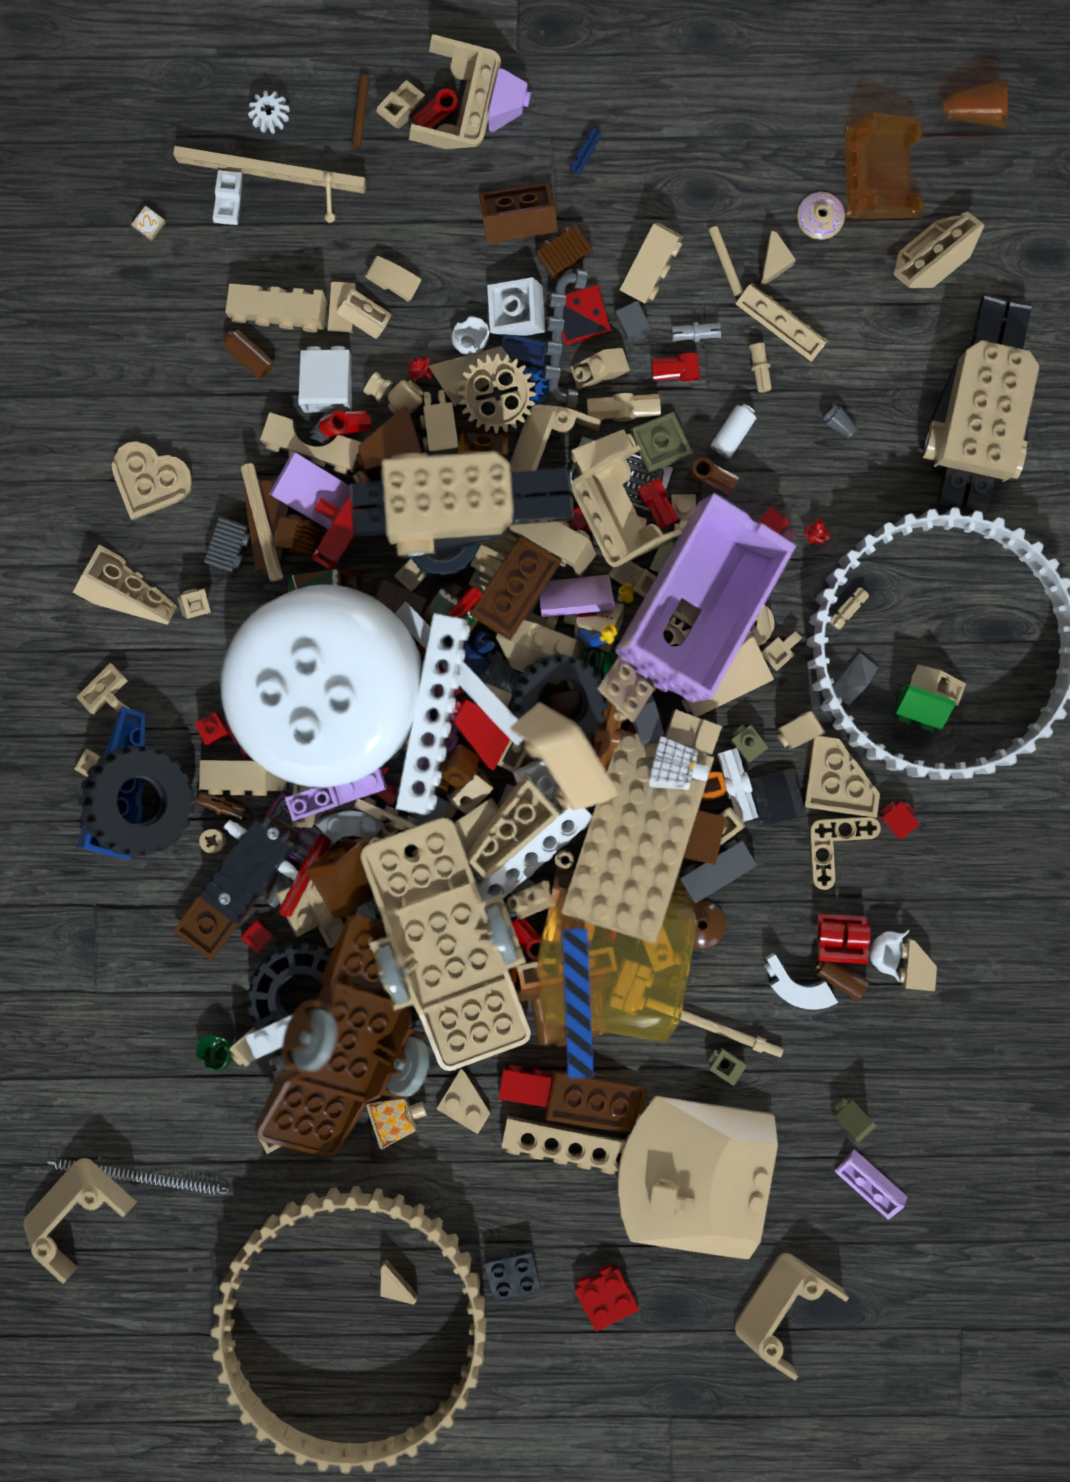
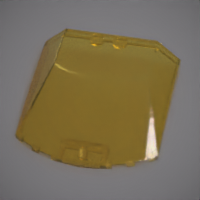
M568 887L564 894L560 895L557 899V905L552 915H549L539 947L538 978H540V998L544 1003L549 1023L566 1026L563 929L588 928L592 1030L667 1042L681 1019L696 935L697 921L692 899L671 895L657 943L655 944L562 915L561 912L569 891Z

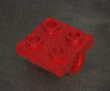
M818 914V961L867 964L869 960L870 926L867 925L866 917Z

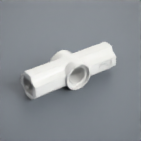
M737 748L718 753L717 757L727 788L726 794L728 799H731L734 812L742 822L757 818V811L751 795L752 787L747 773L744 772L739 751Z

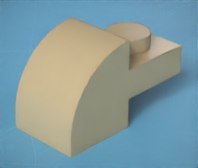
M406 80L395 92L392 91L377 107V114L398 129L408 121L409 115L424 100L425 94Z

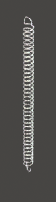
M60 1159V1164H59V1166H58V1168L60 1167V1169H61V1161H62V1159ZM52 1161L47 1162V1163H49V1164H54V1165H55V1168L58 1169V1168L56 1167V1164H55L56 1162H52ZM110 1167L109 1173H108V1175L110 1176V1178L113 1177V1175L111 1176V1167ZM119 1168L118 1174H117V1176H116V1178L119 1177V1179H121V1178H120V1168ZM123 1169V1173H122V1176H121V1178L123 1177V1179H124V1171H125V1169ZM128 1170L127 1175H126V1178L128 1179V1181H130L131 1178H132V1181H133V1182H134L135 1180H137V1182H139V1181H138V1171H137V1174H136L135 1179L133 1180V1172H134V1171H132V1175H131V1177H130V1179H129V1170ZM146 1173L145 1178H144V1181H146L147 1184L149 1183V1181H150V1184H153V1183L155 1182V1185H157V1184H156V1174H155V1176H154L153 1182L151 1183V1175H152V1174H150L149 1180H148V1182H147V1173ZM164 1176L163 1181H162V1183H161V1185L164 1183V1186H166V1185H165V1176ZM170 1176L168 1177V1180H167V1183H166V1185L168 1184V1186H169V1178H170ZM173 1177L172 1182H171V1185H172V1183H173V1188H175L176 1185H177V1188L179 1189V1188L181 1187V1185H182V1189H184L185 1187H186V1189H187L188 1179L186 1180L185 1186H184V1188H183V1178H182V1181H181L180 1186L178 1187V1180H179V1178H177V1182H176V1184H175V1186H174V1177ZM191 1180L190 1185H189V1188H190V1186H191V1191H193L194 1188H195V1191H196V1192L199 1190V1187H198V1189L196 1190V1183H197V1181H195L194 1187H193V1189H192V1180ZM204 1182V1192L207 1193L209 1189L210 1194L212 1193V1191L214 1193L215 1184H213L212 1190L210 1192V1183L208 1185L207 1191H205L206 1182ZM218 1184V1186H217V1189H216V1192L214 1193V1195L217 1193V1190H218V1193H222V1192H219V1184Z

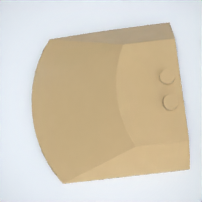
M655 1096L649 1102L650 1104L642 1115L639 1114L636 1119L637 1123L626 1139L619 1163L617 1182L619 1211L629 1240L631 1242L749 1260L761 1242L778 1147L775 1116L767 1112ZM660 1179H669L674 1181L675 1185H680L679 1197L695 1198L693 1211L687 1212L677 1209L673 1220L649 1216L652 1187L655 1181L659 1182Z

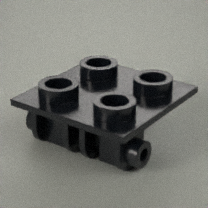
M524 1249V1251L516 1252L515 1256L511 1252L510 1257H506V1254H503V1258L501 1256L489 1257V1260L484 1262L494 1302L541 1291L532 1250L527 1251V1249Z

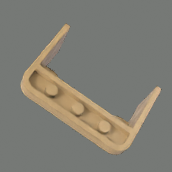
M432 34L429 52L451 57L452 74L457 79L467 81L457 126L443 124L437 130L411 124L409 140L443 149L476 147L481 144L485 135L488 113L498 70L501 65L500 56L495 51Z
M543 404L534 405L529 410L531 414L527 415L509 464L510 472L537 470L551 429L567 432L576 423L599 431L601 420L566 407Z
M639 445L610 455L577 477L572 483L573 494L607 563L613 567H618L644 555L682 534L681 530L678 529L663 535L661 530L653 524L643 527L623 487V484L631 476V470L626 459L641 450Z
M538 703L510 727L512 732L525 740L527 743L525 748L532 757L538 756L544 761L559 785V788L551 795L566 810L576 811L606 802L617 794L614 785L585 737L569 720Z
M87 1158L77 1160L24 1219V1229L34 1258L62 1283L78 1267L57 1248L56 1243L48 1234L77 1202L88 1210H94L105 1201L118 1214L124 1217L137 1203L94 1162Z
M783 1253L775 1259L736 1319L735 1331L737 1336L763 1360L796 1380L798 1375L794 1366L781 1358L783 1345L778 1338L772 1335L798 1294L807 1300H815L827 1289L844 1301H847L849 1297L842 1287L795 1256Z

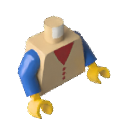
M630 584L623 585L618 591L619 594L613 596L615 610L565 615L564 623L575 625V639L581 641L588 648L596 647L610 652L623 623L624 601L625 603L633 601L634 597L632 594L635 591Z

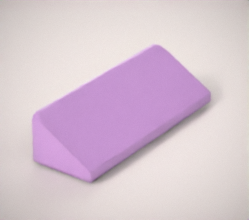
M852 1150L835 1169V1172L888 1220L905 1207L907 1196L856 1150Z

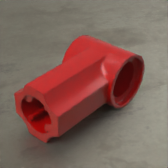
M447 88L440 90L436 98L413 117L417 125L434 129L448 116L454 115L459 107L455 92ZM445 98L453 100V104L449 107H443L441 102Z
M687 353L674 358L652 359L653 381L678 379L682 382L699 380L698 354Z
M338 410L324 416L319 422L320 431L327 437L339 434L366 433L371 425L370 415L366 411L343 412Z
M659 478L636 489L642 503L649 509L660 530L679 520L667 499L668 494Z
M526 918L516 919L512 926L519 944L527 952L528 957L535 961L545 958L550 950L549 943L543 940ZM536 942L544 946V953L540 956L535 955L532 951V945Z

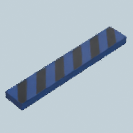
M588 928L563 929L568 1078L593 1077Z

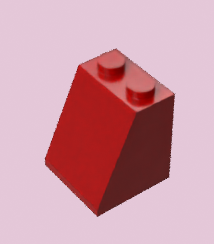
M459 696L455 703L454 712L449 715V720L473 752L479 756V760L488 768L494 770L511 739L481 707Z

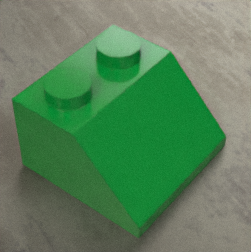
M908 685L901 687L892 715L898 716L897 721L908 725H911V722L921 724L920 729L934 733V730H942L956 701Z

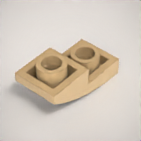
M379 256L375 257L365 275L367 279L382 289H390L406 301L412 299L422 280L404 268Z

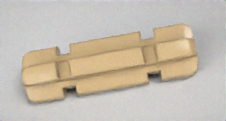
M857 588L853 593L854 596H850L839 608V613L832 616L830 623L838 630L841 629L846 623L844 621L849 620L859 609L860 603L866 601L869 595L863 588Z

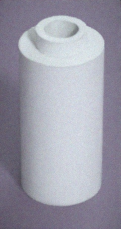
M745 404L742 406L736 405L710 447L721 456L730 459L755 422V411Z

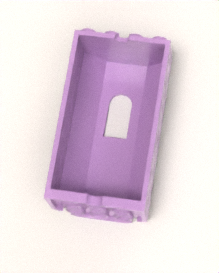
M715 493L699 501L615 651L642 678L647 679L648 677L655 682L654 685L665 692L669 690L682 695L691 702L712 698L796 545L765 525L754 522L749 518V515ZM682 598L701 611L683 643L675 647L665 641L663 632Z

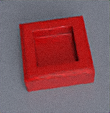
M258 919L240 936L257 954L275 937Z

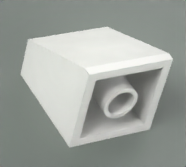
M333 346L331 350H321V347H307V350H301L299 405L304 413L327 412V410L332 412L338 410L352 412L351 353L349 350H345V347Z

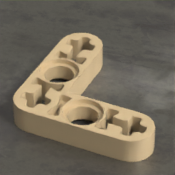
M871 817L816 820L811 824L809 830L813 884L817 888L826 890L835 883L833 841L873 839L879 835L881 830L878 820ZM855 821H859L858 826H866L867 821H870L871 825H875V830L871 831V835H868L867 831H858L859 836H855L857 830ZM834 822L833 831L835 837H831L832 832L823 833L821 838L818 833H815V829L819 828V824L822 823L824 828H832L830 823ZM847 822L850 824L852 830L848 836L840 835L838 828L841 823ZM822 847L826 848L829 852L828 859L823 862L816 858V851ZM816 864L823 866L830 864V869L825 868V875L830 876V880L826 881L824 886H822V882L817 881V877L822 875L821 868L816 869Z

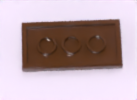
M520 535L469 615L511 641L562 560L523 535Z
M554 1070L544 1119L631 1134L637 1123L636 1119L639 1114L642 1115L647 1087L595 1077L568 1078L567 1072Z

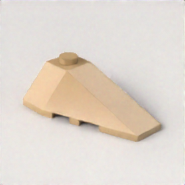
M98 545L73 593L93 604L168 625L177 606L157 588L148 586L142 580L143 576L138 571L134 573L125 565L126 561L121 556Z

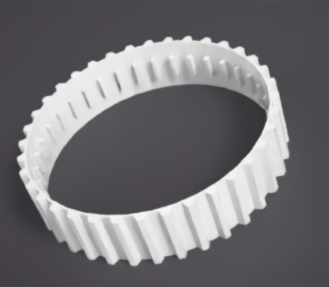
M952 508L942 516H939L936 510L932 509L917 519L912 514H909L896 522L895 526L890 522L874 532L875 537L868 535L856 544L857 552L851 550L839 560L842 569H836L827 576L825 580L830 587L817 595L815 601L820 605V609L817 613L810 616L809 623L815 626L814 636L807 639V646L814 648V659L808 661L807 664L808 668L816 670L818 680L812 684L813 690L822 691L825 699L820 707L823 711H831L836 718L832 725L835 730L844 729L850 735L848 744L851 747L862 746L867 750L866 758L870 761L885 760L886 769L896 771L906 768L907 776L925 777L928 773L930 779L939 780L949 779L951 774L953 779L972 778L973 772L975 774H990L995 772V765L1007 766L1016 763V754L1032 753L1036 750L1034 744L1036 739L1051 736L1053 732L1050 724L1054 720L1064 719L1067 713L1062 707L1065 701L1070 699V596L1067 592L1070 580L1069 578L1060 579L1055 571L1059 565L1056 559L1047 561L1041 554L1043 545L1040 542L1031 545L1024 539V530L1018 528L1012 532L1004 528V519L999 517L989 522L983 520L982 512L975 511L968 516H961L959 509ZM933 526H944V530L958 527L965 529L964 532L967 533L975 531L985 535L984 538L995 539L1003 545V548L1012 550L1020 557L1019 560L1024 561L1032 569L1034 576L1038 577L1043 584L1044 591L1052 602L1053 612L1058 620V634H1060L1061 648L1059 649L1060 666L1056 671V684L1049 693L1051 697L1047 706L1042 707L1040 710L1042 714L1037 722L1027 727L1029 731L1022 738L1012 740L1014 744L1006 751L1004 749L994 751L996 756L987 761L985 757L977 758V764L966 767L965 762L955 763L956 769H944L945 763H936L935 769L924 767V761L915 760L914 764L902 760L904 755L895 754V756H892L883 750L885 748L883 744H873L866 737L868 733L866 731L860 732L852 722L854 720L852 715L847 716L842 709L840 703L843 701L841 698L836 697L831 685L834 683L833 678L829 679L826 664L829 663V658L825 659L824 644L828 643V637H825V625L831 620V617L828 616L830 604L837 601L838 597H835L834 594L838 585L842 586L846 583L848 579L844 575L849 567L855 569L860 564L857 559L864 551L869 555L876 550L873 547L874 543L883 539L886 544L893 540L892 534L902 531L905 536L913 532L912 528L923 527V531H927L933 528Z

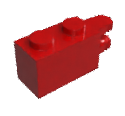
M509 1064V1068L504 1067L499 1099L547 1107L550 1085L552 1083L551 1075L547 1074V1070L533 1068V1072L523 1070V1066Z

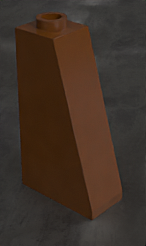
M277 479L258 481L273 540L279 517L288 518V514L291 512V507L269 495ZM243 484L255 569L258 572H262V575H268L246 487ZM275 546L282 569L285 550Z

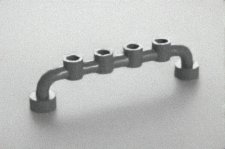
M578 268L575 269L574 273L563 275L557 282L555 292H550L548 304L549 307H554V316H549L547 320V331H552V341H546L545 355L551 356L550 365L545 364L543 370V379L549 380L550 394L557 401L564 403V407L569 409L576 408L578 391L566 389L565 393H562L558 389V380L560 378L559 365L562 353L561 338L564 328L563 312L566 303L565 288L567 284L573 283L574 288L584 289L587 281V270Z

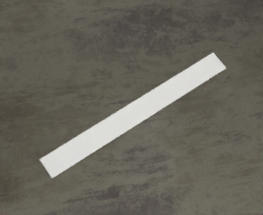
M405 601L395 615L427 650L431 627ZM444 642L445 648L449 649L450 647ZM447 660L440 662V665L447 671L449 668ZM464 662L462 665L459 664V685L518 746L523 738L510 729L518 719Z

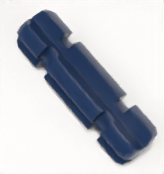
M593 128L589 130L586 139H584L575 155L576 159H573L570 165V171L577 175L582 173L584 164H587L595 149V144H598L601 138L599 131Z

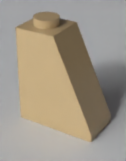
M623 429L573 449L571 460L580 476L610 455L634 447L636 444L631 434L626 435Z

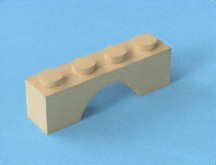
M270 412L260 439L263 444H266L265 448L268 450L279 452L281 449L289 452L288 456L295 452L302 457L312 459L311 462L316 466L325 467V464L333 466L334 471L347 475L348 472L355 473L358 464L356 454L360 453L358 446L361 442L338 435L331 443L325 446H309L298 438L295 423L292 419Z

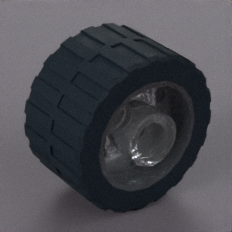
M480 544L438 555L414 557L412 560L420 571L425 572L430 577L441 580L452 579L453 577L463 575L464 572L471 568L470 565L480 548Z

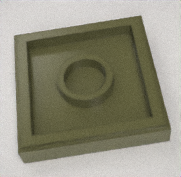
M674 412L629 430L636 446L639 445L641 448L638 452L648 474L693 456V452Z

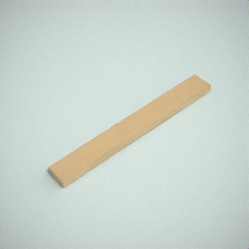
M178 146L174 147L173 155L178 163L326 187L323 176L326 173H330L333 177L331 188L358 193L366 192L367 184L364 177Z

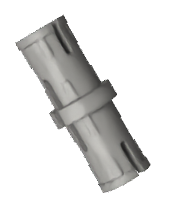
M694 322L693 325L672 326V341L694 339V342L705 338H721L720 322L700 325L698 322Z

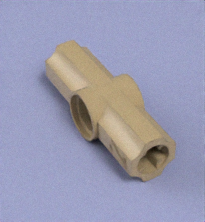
M621 393L607 398L587 399L588 416L599 420L614 419V421H629L635 419V417L660 416L659 394L634 396L631 393Z

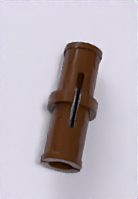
M203 790L199 793L196 801L198 806L214 810L220 816L225 814L239 821L243 820L247 810V806L231 802L225 796L220 798L208 794Z

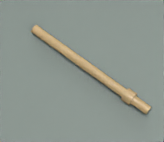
M647 997L646 1007L751 1046L752 1050L762 1053L764 1051L780 1058L784 1049L766 1042L764 1038L749 1036Z

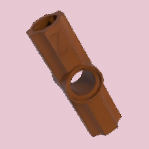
M606 698L605 701L608 702V709H605L603 714L606 718L604 723L600 722L598 726L599 731L593 736L592 742L594 745L592 751L607 773L614 749H617L619 744L622 721L614 718L613 711L616 706Z

